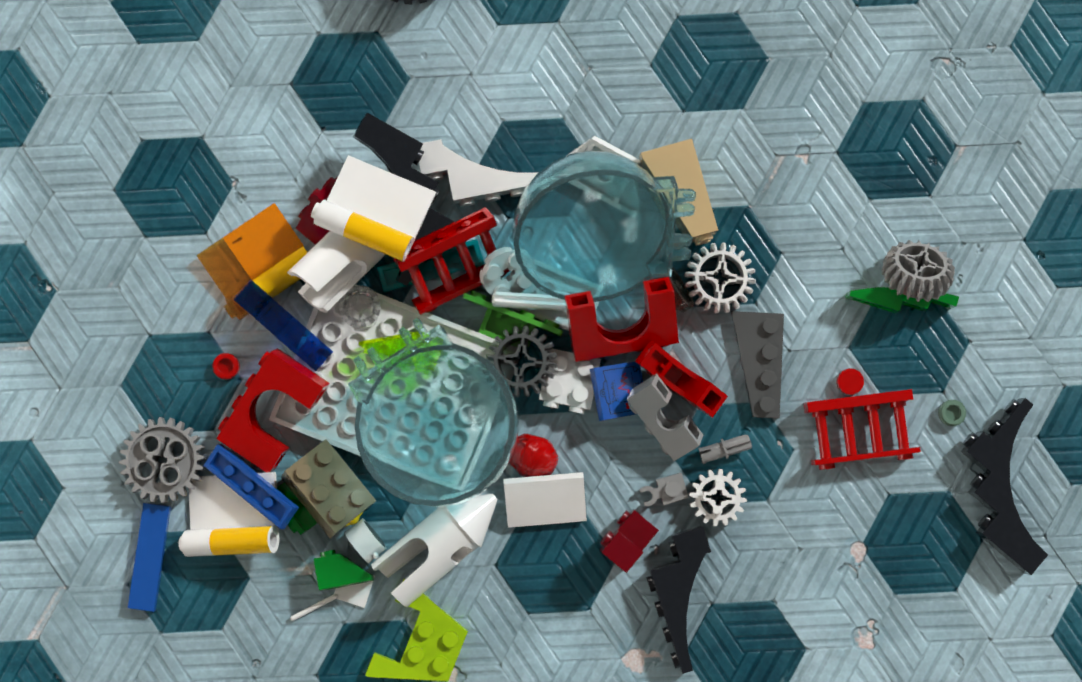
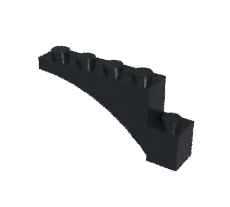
M703 526L672 534L673 541L668 542L672 556H678L679 560L649 569L651 576L646 577L650 591H656L659 600L654 602L658 617L664 616L667 627L662 628L666 642H672L675 651L670 653L675 669L680 668L683 674L693 671L686 634L689 596L701 562L706 553L711 552Z

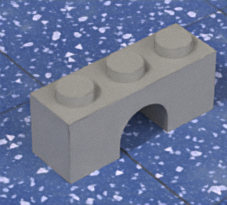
M655 374L633 388L627 401L632 412L638 414L643 420L646 430L660 442L662 451L666 455H670L673 461L697 448L704 435L689 415L680 420H670L663 415L661 408L668 405L672 393L661 378Z

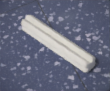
M495 292L492 295V305L494 307L566 310L565 297L560 295Z

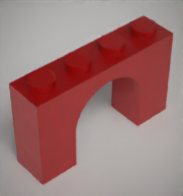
M669 277L643 281L644 313L635 324L620 330L605 328L597 322L591 291L564 295L571 348L575 362L590 361L595 358L616 356L633 351H643L650 340L660 347L679 343L675 295Z
M278 348L270 353L267 351L258 363L261 368L257 374L253 373L245 384V387H247L246 392L243 396L239 395L232 404L231 408L234 411L230 417L226 416L220 423L218 430L221 432L216 438L266 473L272 472L278 467L289 447L267 433L260 426L256 417V404L261 394L268 390L282 391L308 409H311L317 405L330 384Z

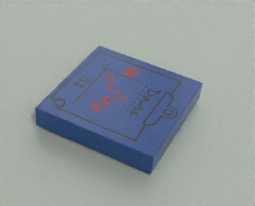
M634 361L590 369L599 421L637 415L630 409L627 398L631 390L643 382L639 364Z

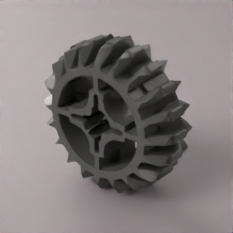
M517 326L513 327L514 335H510L506 329L503 330L506 338L502 340L496 336L494 339L499 343L498 347L489 345V349L495 352V354L486 355L487 360L494 361V364L486 366L488 371L495 370L489 376L490 380L500 379L496 383L498 389L506 384L504 393L507 395L511 393L513 388L515 397H520L521 390H524L526 397H530V388L532 387L537 394L540 393L537 385L541 383L544 387H548V382L544 380L545 376L552 379L555 376L552 372L548 371L549 368H557L556 363L550 362V359L557 358V354L555 352L548 353L554 347L553 343L550 342L543 345L548 337L543 334L537 339L539 330L536 328L530 335L528 326L523 327L522 334L519 333ZM520 341L515 353L503 355L508 346ZM528 341L539 347L543 360L529 356ZM524 354V358L531 363L523 364L522 368L519 369V365L511 360H519L521 355ZM501 363L514 367L515 382L505 377ZM541 368L536 377L523 383L528 370Z

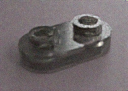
M665 262L655 269V279L669 277L674 289L676 310L686 312L694 306L693 297L689 296V290L685 287L673 266Z

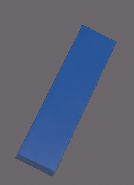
M222 444L216 445L203 465L279 529L286 528L299 508Z
M143 503L128 608L156 611L171 506Z

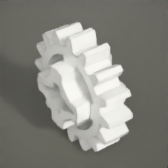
M718 469L717 475H714L712 470H707L708 477L705 478L700 474L698 477L701 482L699 484L692 483L696 491L689 493V496L695 498V501L689 505L690 507L698 508L694 514L696 517L704 515L702 522L707 523L712 519L713 526H717L718 521L721 520L726 526L728 525L727 518L730 517L736 521L735 512L744 511L739 505L740 503L747 502V499L741 497V493H744L746 489L738 488L737 485L741 480L738 478L733 481L731 479L732 472H728L726 476H723L722 469ZM714 480L712 488L707 492L702 491L708 482ZM724 482H727L733 488L734 494L728 493ZM717 490H720V495L729 497V500H721L716 505L715 500L707 498L706 495H714L717 493ZM701 501H706L710 505L711 514L703 508ZM733 504L727 513L721 515L722 509L726 505Z

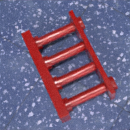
M486 207L414 241L404 262L393 258L401 272L408 270L419 294L418 297L412 299V303L420 315L432 312L438 306L482 285L480 270L482 269L483 271L484 265L478 268L475 267L466 241L479 235L487 255L496 250L489 231L491 228L496 227L497 223ZM452 247H456L466 273L452 280L442 253ZM432 258L443 285L429 291L418 265ZM508 268L503 270V276H505L509 272Z
M912 389L803 403L804 413L812 412V418L815 417L821 458L811 460V465H819V470L835 468V463L895 455H897L898 460L914 458L913 453H919L921 450L920 447L909 448L904 411L906 401L914 400ZM890 403V408L894 410L899 449L883 451L878 415L880 404ZM864 406V411L868 413L872 453L857 454L852 419L854 407ZM838 409V414H841L847 456L831 458L826 416H828V410Z

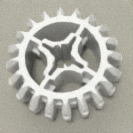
M712 243L710 245V253L706 247H702L700 250L703 257L694 253L692 257L697 264L693 262H688L687 267L694 271L685 272L684 275L687 278H692V281L685 283V287L690 288L694 286L695 289L689 293V296L694 297L698 294L700 298L696 300L695 304L699 305L704 300L707 302L704 306L706 311L710 309L711 304L714 305V313H719L721 305H723L725 313L730 312V303L733 308L738 309L740 305L737 299L743 303L747 302L748 299L743 292L752 294L753 289L748 287L747 284H755L756 279L748 278V275L755 273V269H746L745 267L752 262L751 259H746L744 262L740 259L745 254L743 250L738 255L733 254L736 250L735 245L731 246L729 252L726 251V243H721L720 250H717L716 244ZM718 257V263L714 271L700 272L704 262ZM726 259L732 261L737 266L740 276L728 271ZM721 269L722 277H726L728 280H724L719 287L718 279H714L712 276H716ZM699 280L708 282L713 286L714 298L702 289ZM740 284L735 295L722 299L726 285Z

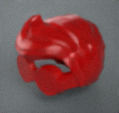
M524 433L513 442L510 465L523 477L545 476L553 473L559 458L553 444L549 440Z

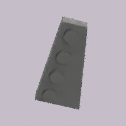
M731 311L752 417L780 418L784 314Z

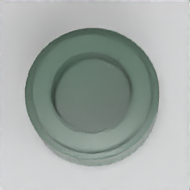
M947 400L940 405L938 416L943 424L957 426L965 420L966 409L960 401Z

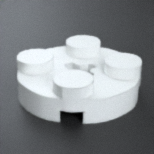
M502 247L490 253L484 260L486 264L483 267V271L482 269L480 270V281L491 295L495 292L521 293L533 283L531 261L523 251L513 250L511 247ZM508 268L511 271L509 276L501 277L504 275L503 270Z

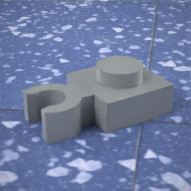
M682 473L656 479L658 486L656 488L644 486L639 489L640 493L649 491L652 494L651 500L643 502L644 506L653 505L659 498H661L663 505L689 498Z

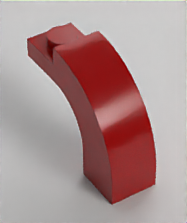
M651 340L635 360L651 376L657 374L669 390L712 418L728 397L713 383L685 367Z

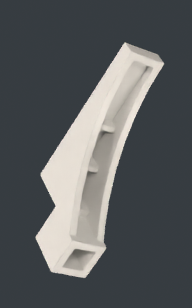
M441 139L424 142L421 150L424 151L419 161L421 173L435 181L443 179V175L448 174L454 204H459L460 207L474 205L475 200L485 199V202L497 201L501 199L500 195L511 194V197L522 196L526 194V190L536 189L537 192L551 190L552 185H556L554 170L537 173H517L482 166L449 150L443 145Z

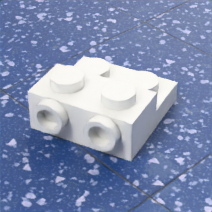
M556 349L549 350V353L555 352L557 354V358L550 359V362L557 364V368L548 369L555 376L553 379L545 376L544 380L548 382L549 386H541L539 400L544 401L543 406L558 409L559 404L570 406L569 411L584 414L585 410H591L594 390L590 369L599 367L601 359L595 358L590 361L575 362L573 353Z

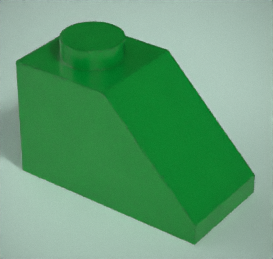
M335 550L320 552V557L314 558L320 591L374 581L372 574L343 554H336Z

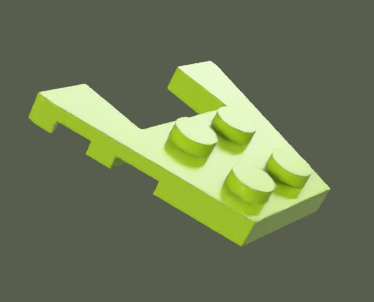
M423 593L408 606L420 611L401 662L375 652L365 676L449 681L468 630Z

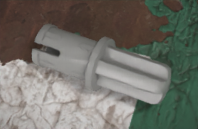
M745 434L725 441L722 438L720 439L721 442L702 448L699 447L698 450L702 463L706 464L723 457L729 459L730 455L750 450L752 444L749 436Z

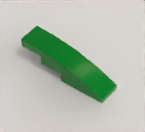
M889 287L852 290L847 292L845 296L846 299L892 313L899 312L902 305L924 311L929 308L930 303L951 309L957 306L959 296L946 293L941 295L938 300L931 298L927 302L924 299H920L917 302L912 297L907 300V296L904 294L897 295V290H891Z

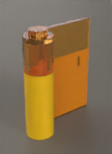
M273 203L196 256L225 296L227 304L224 305L227 313L232 319L237 317L241 320L300 280L299 277L291 276L287 272L308 251L277 205Z

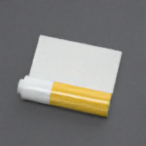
M348 155L327 201L317 202L312 210L311 217L314 218V224L404 262L436 192Z
M276 472L258 473L277 489ZM200 476L202 480L194 479L192 481L196 488L195 490L189 488L190 530L184 531L179 538V549L185 556L275 553L279 546V528L216 476Z

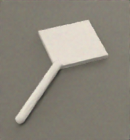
M373 581L336 588L333 595L290 617V620L294 621L335 599L365 608Z

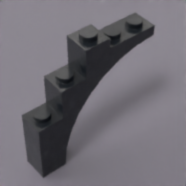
M366 113L353 138L368 147L385 164L390 173L435 191L434 202L439 193V189L436 188L439 182L411 167L412 164L417 165L424 154V151L421 150L423 143ZM429 208L415 241L454 221ZM399 270L396 281L408 286L409 282L413 283L408 270L403 272Z
M1020 398L1018 400L1013 399L1004 409L1006 414L1001 420L996 419L987 430L989 432L988 435L984 431L969 434L963 442L965 447L961 452L984 471L983 474L979 473L971 481L970 485L972 488L968 492L992 512L991 515L986 514L979 521L978 526L980 528L976 533L1024 574L1032 575L1048 554L1033 540L1022 523L1014 504L1010 485V459L1014 440L1022 421L1033 406L1026 398Z

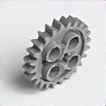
M159 417L157 425L154 420L148 419V427L138 424L139 433L130 431L134 439L132 441H123L129 447L128 450H120V453L126 455V459L119 461V464L126 465V469L120 473L121 475H129L125 484H135L132 488L133 493L141 491L140 498L146 499L150 495V502L155 503L160 496L161 503H167L168 496H170L172 501H178L177 493L186 497L187 491L185 488L187 487L195 490L196 487L192 481L194 479L202 480L197 471L206 469L199 465V461L206 460L207 458L199 455V452L205 449V446L196 445L200 440V436L191 437L194 431L193 428L189 427L184 430V422L180 421L175 426V419L169 418L166 424L165 419ZM167 437H169L170 440L166 445L165 440ZM156 438L158 440V447L155 451L151 452L148 448V443L151 439ZM182 443L184 451L180 456L176 457L173 453L174 446ZM159 457L167 458V463L158 462ZM149 463L152 466V473L145 478L142 474V469ZM176 469L178 477L174 482L170 483L167 479V474L170 470ZM160 474V482L156 483V479Z

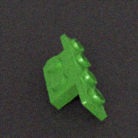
M471 291L470 295L467 293L463 295L464 300L487 308L478 333L491 338L498 336L504 340L506 337L503 334V330L506 329L510 335H514L513 327L517 326L519 333L522 334L523 327L528 326L529 335L535 328H539L557 336H562L563 331L558 329L560 324L548 319H545L544 323L534 320V314L525 310H520L519 313H516L507 307H494L492 303L485 301V295L475 291ZM520 341L515 342L511 345L518 348V344H520Z

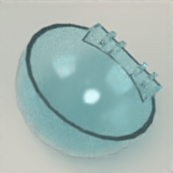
M586 151L567 155L553 161L540 170L525 187L518 201L512 227L516 260L524 275L538 289L553 297L565 300L564 295L591 291L594 302L614 299L638 288L643 284V281L657 277H672L673 261L690 259L691 250L686 248V246L689 247L691 245L693 237L687 233H675L676 217L694 215L695 206L692 203L686 202L695 201L696 192L690 188L678 189L674 176L652 177L644 168L630 159L613 153Z
M417 317L413 320V323L421 337L413 340L410 332L405 327L399 329V333L407 346L382 361L377 351L371 347L367 352L375 366L368 370L364 360L359 356L353 360L361 374L348 383L358 401L355 418L357 448L369 473L380 486L395 497L420 506L445 507L462 504L481 495L500 478L509 465L518 439L519 417L517 404L507 380L493 363L476 351L454 344L445 329L440 325L427 331L421 320Z

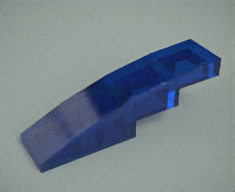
M251 279L233 298L234 301L315 371L333 353L326 344Z

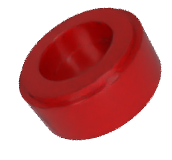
M223 353L214 359L212 368L217 377L229 380L236 377L239 373L240 362L234 355Z
M849 368L839 373L836 384L842 393L853 395L860 392L863 388L864 378L858 370Z

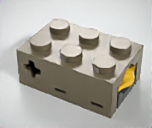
M327 439L286 469L281 476V479L330 539L345 527L356 524L362 513L376 502L375 498Z

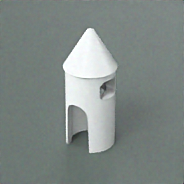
M329 231L287 273L291 276H297L306 282L298 293L314 308L327 313L386 254Z
M491 493L443 501L440 507L371 564L373 570L376 571L378 569L389 578L419 553L428 548L427 560L391 592L402 605L408 607L458 565L468 554L478 547H482L498 499Z

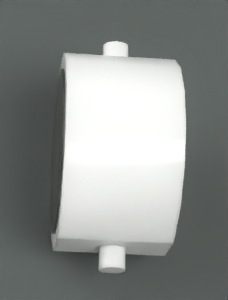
M363 518L345 532L349 542L367 563H370L373 559H378L379 555L387 549L375 530Z

